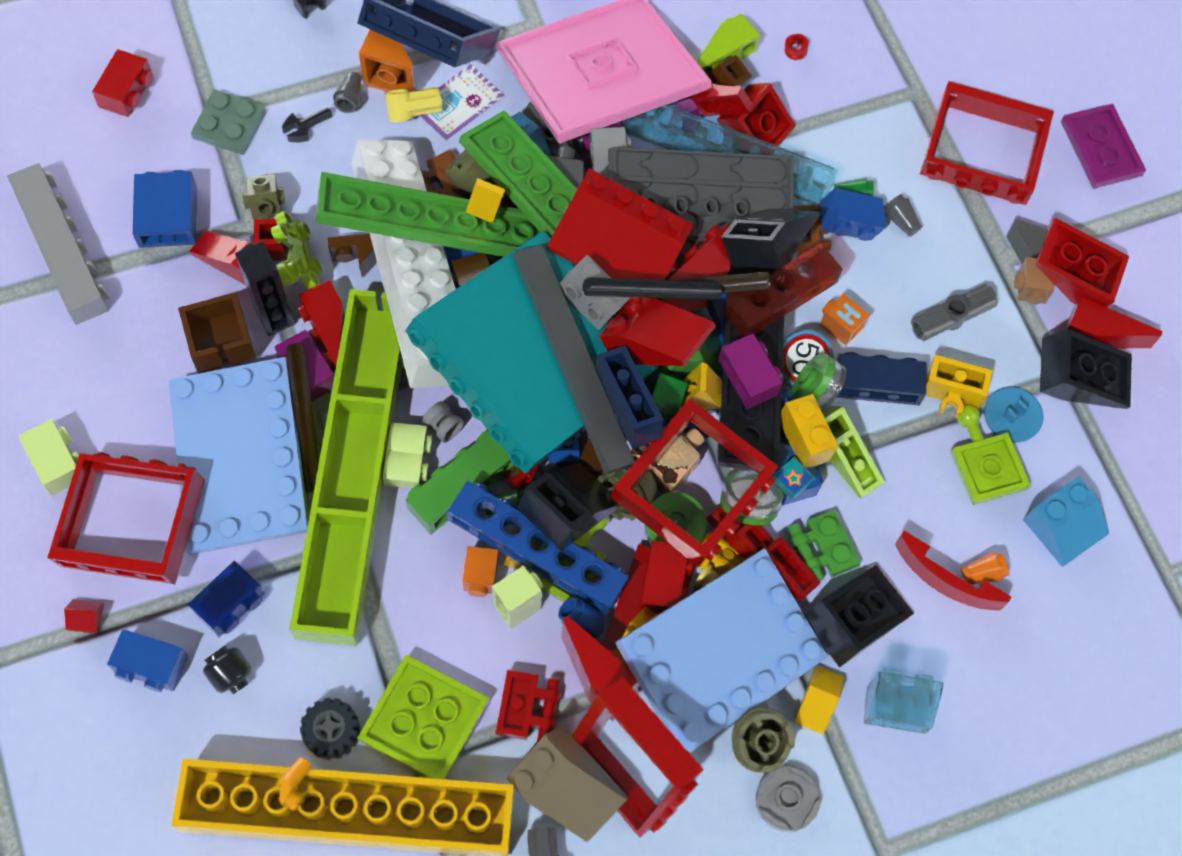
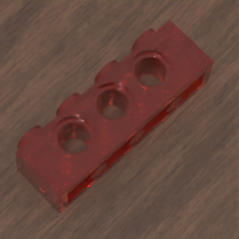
M822 243L812 249L807 247L798 254L796 259L789 263L786 262L782 269H775L770 274L771 287L769 289L736 292L730 295L727 299L724 315L742 338L752 333L756 335L838 283L843 268ZM800 273H805L810 277H803ZM777 287L784 288L787 292H781ZM752 302H760L764 306L759 307L754 305Z

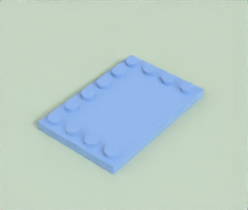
M281 357L170 379L169 387L177 465L184 463L187 467H194L205 479L186 545V552L194 555L307 533L309 516L288 359ZM180 485V494L184 485Z
M765 548L751 555L615 642L656 715L689 753L828 658Z

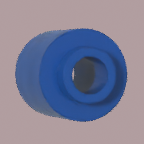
M569 598L561 605L558 612V617L561 621L568 616L593 638H597L603 632L604 615L582 599Z

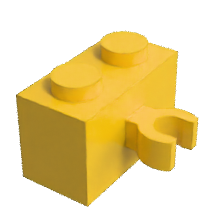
M935 354L926 372L925 396L942 400L939 405L940 414L944 413L947 405L953 406L955 408L954 418L960 416L964 405H973L979 410L988 396L993 370Z

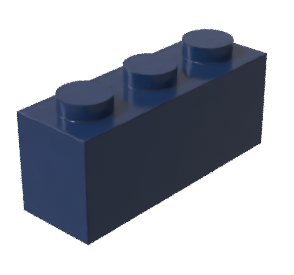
M626 346L598 354L596 356V372L632 449L660 440L664 419Z
M855 352L839 353L833 375V397L920 406L926 395L927 362L918 361L915 358L892 359L885 355L871 357L861 356Z

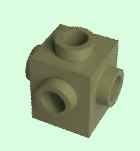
M275 173L247 177V192H242L244 207L251 210L253 220L271 219L280 213V204H285L283 187L277 186Z

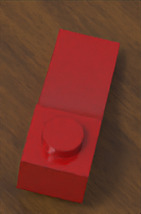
M711 83V89L687 97L692 99L703 116L750 113L753 107L752 101L742 86H722Z

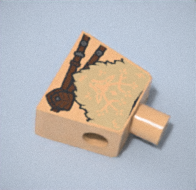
M692 428L684 436L680 434L649 470L655 479L657 490L662 495L677 492L699 465L701 456L695 449L704 443V438L697 429ZM651 443L632 449L631 454L634 461L642 455Z

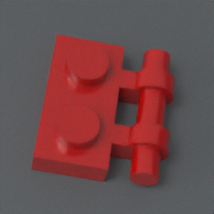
M507 670L496 726V735L527 740L529 728H535L539 730L537 742H539L545 734L553 731L556 727V721L554 720L556 704H559L561 699V693L559 692L560 680L548 678L546 689L537 688L539 675ZM534 700L544 702L541 717L532 716Z

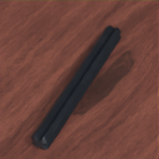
M585 278L582 285V291L586 296L719 300L723 292V288L720 287L718 282Z

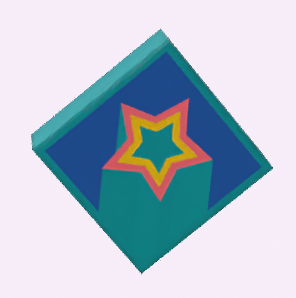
M795 457L773 475L777 479L775 483L791 500L796 498L815 480V477Z

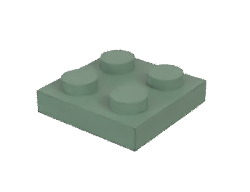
M213 89L191 131L192 138L244 155L266 112L265 106Z

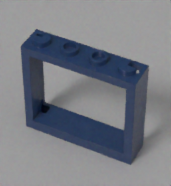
M407 0L363 1L357 24L454 68L492 55L500 32L499 28L436 0H414L413 3L410 1L406 2ZM453 41L458 43L456 50L451 48Z

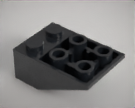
M767 209L734 219L721 237L730 264L733 266L782 269L819 218L820 212Z
M581 463L549 471L528 485L517 509L562 551L621 506L610 498L612 492Z

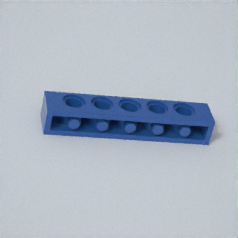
M467 480L447 511L448 521L607 615L629 577L624 574L625 571L619 565L613 562H608L607 564L597 558V553L586 546L580 548L574 543L560 551L517 510L518 507L513 502L505 498L500 500L491 495L490 489L483 484H473ZM487 508L494 515L491 518L484 519L477 514V511ZM508 524H514L520 529V532L510 535L505 532L504 527ZM534 540H541L546 544L547 548L537 551L531 547L530 543ZM568 556L572 559L573 565L563 567L558 563L557 558ZM586 572H595L599 576L600 581L590 583L585 579L584 574Z

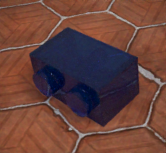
M234 560L187 605L220 638L224 633L228 634L233 631L239 624V619L247 611L251 612L256 609L262 602V597L265 593L261 585Z

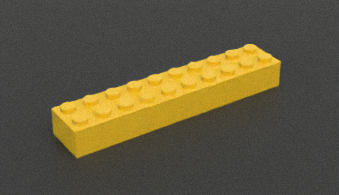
M182 759L171 826L178 832L471 856L509 855L514 785L310 769L299 782L296 790L303 795V802L297 810H290L287 806L283 807L279 801L281 780L290 767Z

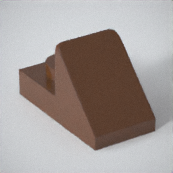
M370 233L328 237L331 261L349 262L353 259H358L361 277H364L376 265L377 259Z

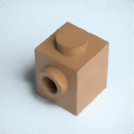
M1026 257L1014 279V289H1018L1017 300L1027 301L1030 304H1046L1054 292V284L1035 265L1038 258Z

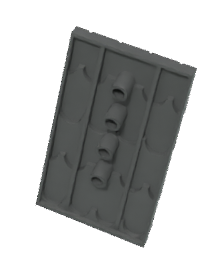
M612 147L608 149L609 179L694 224L674 262L677 266L685 259L683 254L694 244L700 246L706 240L704 237L705 233L715 225L719 227L727 224L731 225L734 219L767 209L794 210V156ZM793 254L786 262V270L793 269Z

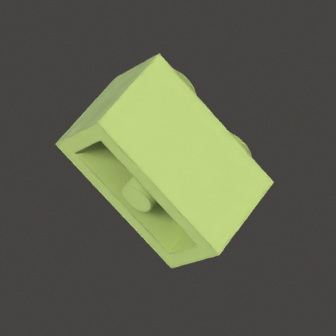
M53 419L18 436L42 485L52 496L68 488L79 454L77 450L71 452L68 444L72 442V439L64 426L58 428Z
M524 566L492 586L493 605L510 629L541 609V597L543 596L541 588L543 584L535 572L529 573Z

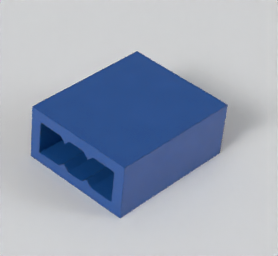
M175 170L164 173L145 172L144 174H134L132 234L138 247L194 245L196 243L197 185L192 171Z

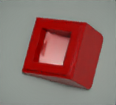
M538 465L526 474L515 466L503 476V480L512 490L515 488L522 490L529 485L535 472H538Z

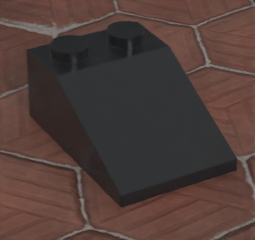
M1069 329L1042 339L1041 393L1064 401L1121 409L1131 408L1132 354Z
M874 565L821 599L804 616L820 643L840 668L911 617L914 612L878 566Z

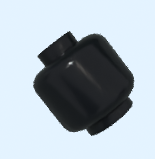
M224 645L204 660L206 665L203 668V674L216 692L224 693L230 690L232 694H235L249 684L246 677L251 673L252 668L237 647L228 649Z

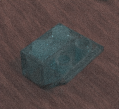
M895 669L879 671L866 689L863 724L927 734L934 726L944 682L934 681L933 676L917 674L915 677L902 675L901 671Z

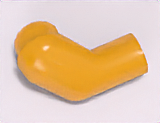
M299 757L281 780L279 801L283 807L287 806L290 810H297L302 804L303 795L296 790L299 782L312 768L311 764L302 757Z

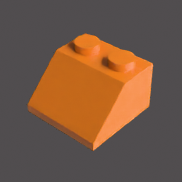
M369 30L358 52L364 85L385 92L398 89L415 90L413 64L403 45L375 31Z

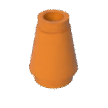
M991 552L960 568L963 580L969 584H979L984 580L987 582L1003 581V577L1009 576V568L1002 553L995 554Z

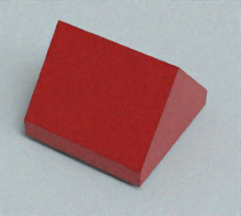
M72 599L64 608L66 630L98 634L105 603Z

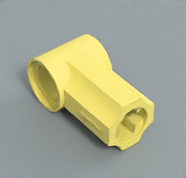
M438 87L413 91L398 89L385 93L390 122H402L413 119V116L442 112V99Z

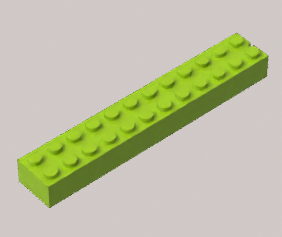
M350 289L289 629L295 640L357 646L383 488V470L391 422L394 419L403 363L385 292H382L381 296L384 310L381 311L379 310L377 293L375 291Z

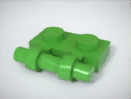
M835 510L807 520L808 533H803L799 523L788 527L792 536L790 541L793 548L798 549L803 562L819 581L824 579L821 571L824 567L827 568L832 578L860 566L859 558ZM815 543L821 555L820 557H814L809 546L810 544Z

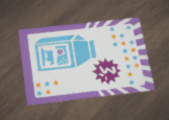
M469 64L439 87L442 99V112L420 116L447 140L505 95L472 64Z

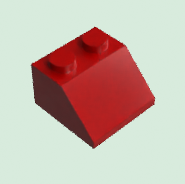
M771 83L748 84L744 91L753 103L751 112L720 115L717 121L728 139L747 153L771 155L796 125Z

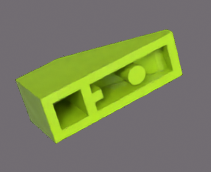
M742 13L733 18L729 17L718 27L697 63L709 76L719 64L734 55L743 60L757 52L760 34Z
M826 406L821 411L839 446L829 461L859 498H863L884 484L885 481L844 406Z

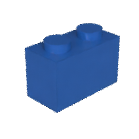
M834 188L820 201L822 230L825 232L834 233L837 236L855 237L862 241H871L886 228L883 198Z
M122 629L107 665L115 672L114 677L132 683L133 679L145 682L144 687L161 693L163 688L174 691L188 655L181 647Z

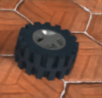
M324 698L322 702L318 700L314 702L312 708L308 707L306 709V715L301 718L300 733L302 740L309 751L319 758L322 757L325 760H331V758L340 759L343 754L346 753L348 755L351 752V748L358 743L357 737L360 734L358 717L350 705L346 702L343 703L340 699L335 698V700H331L330 698Z

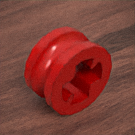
M798 33L789 35L785 40V55L791 60L804 59L808 52V39ZM792 44H797V47L801 46V49H795V46L792 48Z

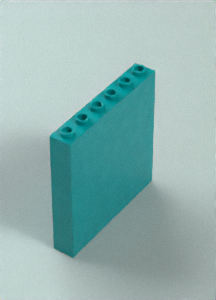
M544 230L415 316L405 330L411 343L420 348L428 358L432 368L440 372L448 382L452 392L461 397L469 407L470 413L482 422L489 431L491 438L503 447L508 453L511 462L520 468L524 474L585 428L513 258L516 250L543 245L560 284L574 266L568 260L546 249L550 237ZM566 299L596 369V356L607 352L599 336L608 326V322L598 330ZM636 365L643 381L659 367L656 365Z

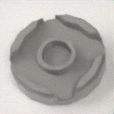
M785 766L768 772L760 780L755 793L756 807L761 818L770 827L782 832H796L807 827L817 816L821 805V798L815 779L805 770L795 766Z

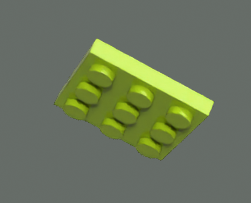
M405 654L357 739L427 778L447 779L490 700L489 697Z

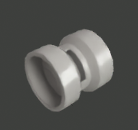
M443 401L434 404L422 419V423L428 429H434L436 436L443 443L453 439L464 425V421L458 415H453L450 412V407Z

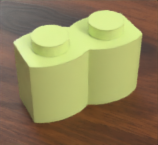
M391 422L383 470L384 486L412 489L416 485L421 484V481H427L429 463H424L425 453H431L433 435H428L427 426Z

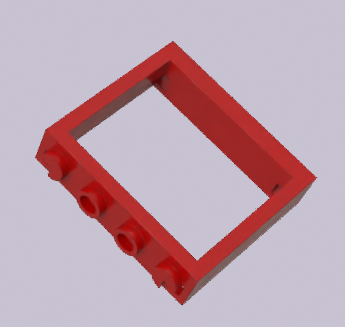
M948 81L941 97L920 175L927 176L932 180L954 184L959 188L978 191L986 196L1002 198L1013 204L1026 206L1034 192L1054 111ZM948 107L1036 132L1023 183L934 157Z
M689 399L662 430L661 439L652 442L614 486L610 498L700 567L705 559L711 562L722 548L718 543L724 536L730 539L741 525L737 522L738 518L743 513L748 516L759 502L755 497L760 491L765 494L769 491L777 480L773 475L778 465ZM690 422L759 474L703 545L633 491Z
M99 451L98 454L93 455L80 453L47 558L63 568L175 585L205 479L196 471V468L187 467L184 463H179L177 466H169L167 463L156 459H150L148 463L141 462L137 458L122 455L119 459L112 458L110 455ZM98 473L184 485L162 563L75 550Z
M623 676L597 695L572 734V737L579 745L584 748L629 797L617 812L639 838L649 830L653 834L659 831L678 810L677 808L688 799V795L699 786L696 779L704 769ZM611 715L673 785L672 789L658 806L597 737Z

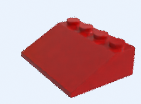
M589 168L546 249L575 265L588 255L613 279L665 280L694 224Z

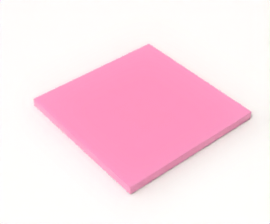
M617 0L496 43L498 53L559 144L590 133L591 129L604 128L712 88L711 79L648 0Z

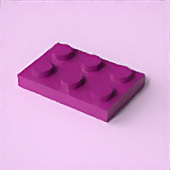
M1113 103L1063 116L1060 122L1093 189L1142 177L1147 170Z

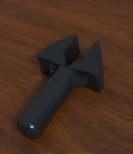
M325 107L304 119L296 118L293 112L282 125L283 134L292 129H298L287 135L288 142L309 141L308 129L331 118L332 111L330 108Z

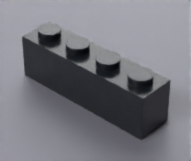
M264 242L248 244L240 251L235 252L253 307L268 337L295 325L278 269Z

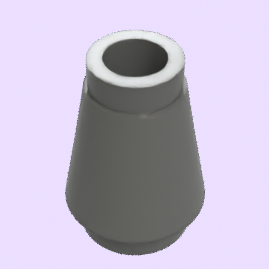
M348 72L333 95L334 105L341 112L352 113L360 105L362 78L356 72Z
M902 194L884 206L887 212L886 216L909 237L923 228L909 198L905 199Z

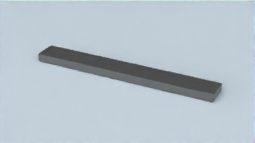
M543 245L516 250L513 258L604 474L630 468L635 463Z

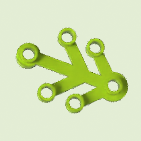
M286 210L276 214L275 220L277 225L271 228L273 238L277 243H283L290 247L287 260L276 265L282 285L287 287L296 283L301 274L302 281L308 290L320 285L317 275L323 273V269L319 260L316 257L312 258L308 246L309 237H311L309 226L306 222H301L297 218L292 220Z

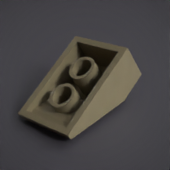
M563 726L545 734L506 778L530 805L586 842L590 841L629 799L622 789Z

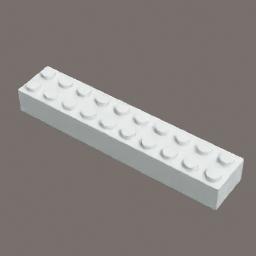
M357 140L351 163L355 178L427 191L412 141ZM370 233L410 388L449 387L446 379L440 372L432 368L428 358L420 348L411 343L408 334L405 332L415 316L455 290L443 246Z

